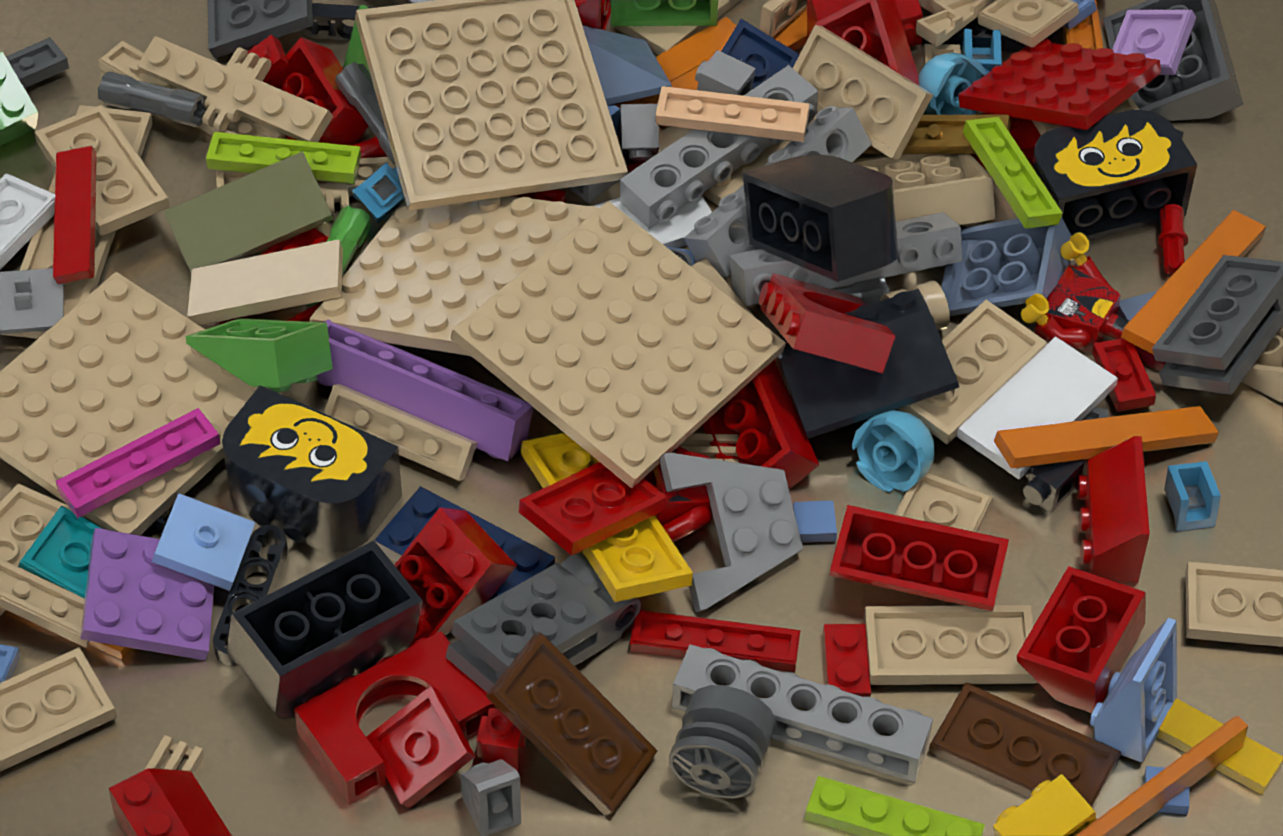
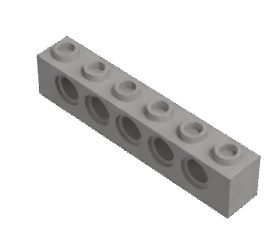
M789 65L744 95L809 103L807 124L817 114L818 90ZM693 129L621 178L620 202L650 230L658 223L668 221L677 210L687 203L697 201L716 182L722 183L726 181L732 172L745 163H752L761 152L773 144L781 143L783 140Z
M828 106L820 110L816 114L817 119L806 128L804 142L791 141L783 149L771 154L768 158V163L764 166L804 155H831L853 162L872 144L853 108ZM744 184L734 193L722 198L719 202V207L710 215L699 219L694 224V229L683 238L696 262L707 258L722 277H728L731 274L729 255L758 249L749 244Z
M944 212L897 221L898 258L887 266L840 282H836L762 249L729 255L733 291L749 306L759 303L762 287L766 282L770 283L773 273L831 289L851 285L858 281L878 277L885 278L962 262L961 228L959 224Z
M689 645L673 683L672 708L685 711L690 696L697 689L709 685L726 684L727 686L744 690L755 697L765 696L768 698L759 699L771 709L776 718L772 739L915 783L930 742L933 718L924 716L916 710H904L884 704L873 697H861L848 693L834 685H822L802 679L791 672L783 673L763 667L751 660H740L723 655L712 648H700ZM799 708H804V709H807L808 711H801V710H798V709H799ZM838 721H847L849 723H840ZM879 733H886L890 736H882Z

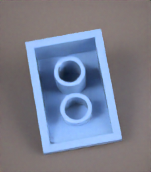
M1168 618L1129 658L1122 672H1116L1113 675L1104 703L1098 702L1091 715L1090 725L1094 727L1096 741L1121 751L1122 756L1139 762H1143L1159 734V728L1177 698L1176 620Z

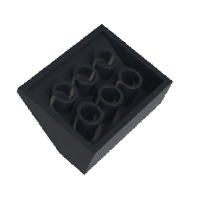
M919 288L912 291H903L891 298L874 304H864L856 310L844 313L885 325L896 335L883 373L793 349L782 334L779 335L786 342L783 352L776 359L781 376L807 438L959 388L957 377Z

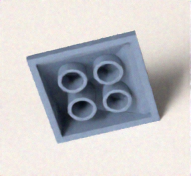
M582 25L607 105L660 94L662 86L672 87L646 40Z
M1062 217L1059 225L1028 229L1024 228L1018 218L961 229L963 261L946 265L941 287L948 303L949 315L971 313L986 299L1000 308L1023 304L1026 299L1035 293H1039L1047 298L1058 284L1068 265L1071 264V261L1064 259L1060 253L1061 246L1070 241L1069 239L1072 236Z

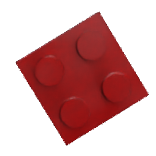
M432 686L366 736L384 761L385 775L400 804L408 808L412 807L476 757L440 690Z

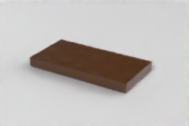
M541 632L531 637L486 694V697L604 815L614 812L658 752Z
M966 682L931 741L928 752L1027 798H1030L1032 791L1040 783L1046 780L1052 782L1063 774L1093 809L1121 755L1119 750Z

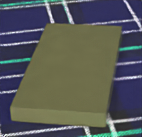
M303 151L164 211L191 274L192 269L246 258L334 220Z

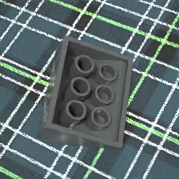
M1147 0L1103 18L1110 49H1113L1127 10H1193L1196 16L1176 74L1158 75L1131 96L1139 110L1154 112L1163 116L1168 121L1212 118L1244 105L1221 19L1214 0Z

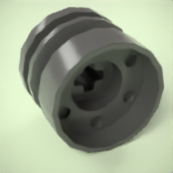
M709 685L699 688L690 696L682 719V728L676 735L675 744L672 746L669 755V766L674 775L684 784L703 794L733 799L747 796L755 789L758 773L763 766V755L768 751L775 730L776 718L764 702L744 690L725 685Z

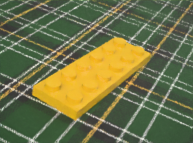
M565 433L522 441L521 455L542 488L599 462ZM655 515L583 550V553L614 602L692 586V570Z

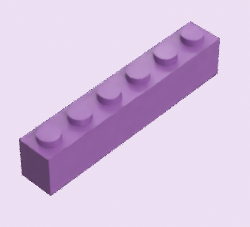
M329 319L323 322L327 323L333 369L318 374V383L332 387L333 385L341 384L478 442L476 448L487 452L493 458L509 461L521 450L522 441H526L533 412V406L528 402L380 340L335 324Z

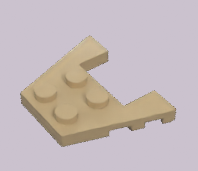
M918 0L920 6L933 13V15L917 20L916 33L933 45L939 46L977 18V14L996 0Z

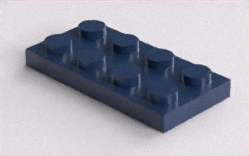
M420 486L374 541L388 558L397 562L440 507L458 510L465 509ZM467 511L517 565L488 601L555 564V556Z

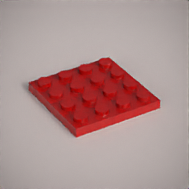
M1044 39L1033 48L1026 46L1019 52L1012 54L1002 65L992 68V71L986 74V76L974 81L971 86L958 94L959 108L998 115H1009L1010 117L1087 130L1161 74L1160 60L1146 58L1141 53L1126 55L1114 53L1109 48L1094 50L1082 48V45L1077 43L1062 45L1051 43L1049 39Z

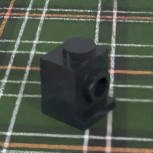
M1082 459L1030 466L1026 474V478L1029 481L1023 488L1024 496L1032 504L1039 505L1049 513H1052L1077 488L1078 475H1082L1085 461Z

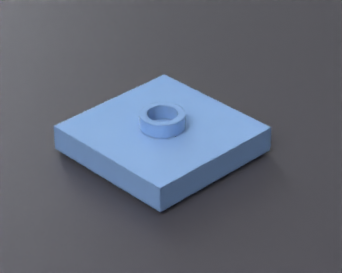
M178 493L151 562L230 591L255 522Z

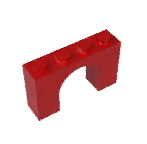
M775 273L772 274L770 283L766 282L763 285L759 297V304L762 305L761 310L793 349L883 373L896 335L885 325L844 314L856 310L859 306L865 304L859 297Z
M442 631L430 637L418 639L411 647L392 657L382 658L370 669L356 676H349L343 679L334 688L312 697L294 708L298 734L349 805L386 785L384 761L360 729L365 716L376 706L395 699L413 700L432 686L440 690L467 741L478 735L481 717L488 716L489 708H495V705L486 697L487 692L446 658L447 648L451 643Z

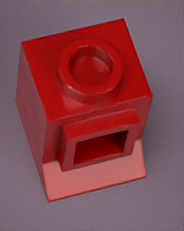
M489 708L488 716L481 717L476 740V757L473 759L472 767L480 763L489 764L502 759L515 768L519 774V747L525 748L526 736L499 709Z

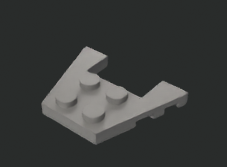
M676 453L661 455L659 461L667 492L702 485L707 487L725 567L693 574L692 586H689L695 612L709 608L803 549L784 470Z

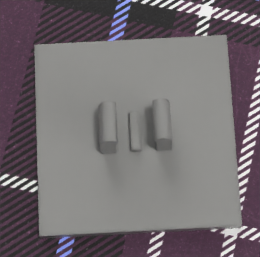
M53 268L0 272V334L46 331L64 317V283L57 284L54 280Z

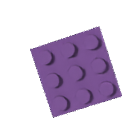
M95 528L91 541L80 639L205 660L209 652L214 585L151 562L160 539Z

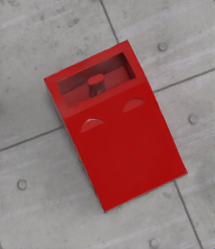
M440 507L395 563V567L423 600L416 634L409 647L418 639L430 637L439 631H442L446 636L452 631L453 623L456 619L488 601L517 567L513 560L466 510Z

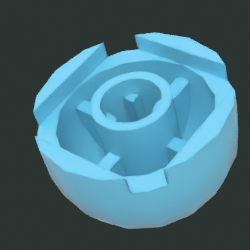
M954 52L936 55L930 59L919 73V86L933 94L924 114L975 115L977 112L975 110L959 108L958 94L971 86L974 81L981 79V75L986 76L985 69L981 63Z
M891 410L873 416L856 431L852 442L853 450L857 448L860 458L856 462L859 471L869 483L882 491L891 492L893 489L902 490L901 492L908 491L928 473L934 459V440L929 429L919 418L907 412Z

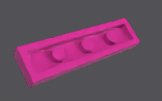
M197 408L56 480L57 491L75 516L79 518L220 445L219 433L202 411Z

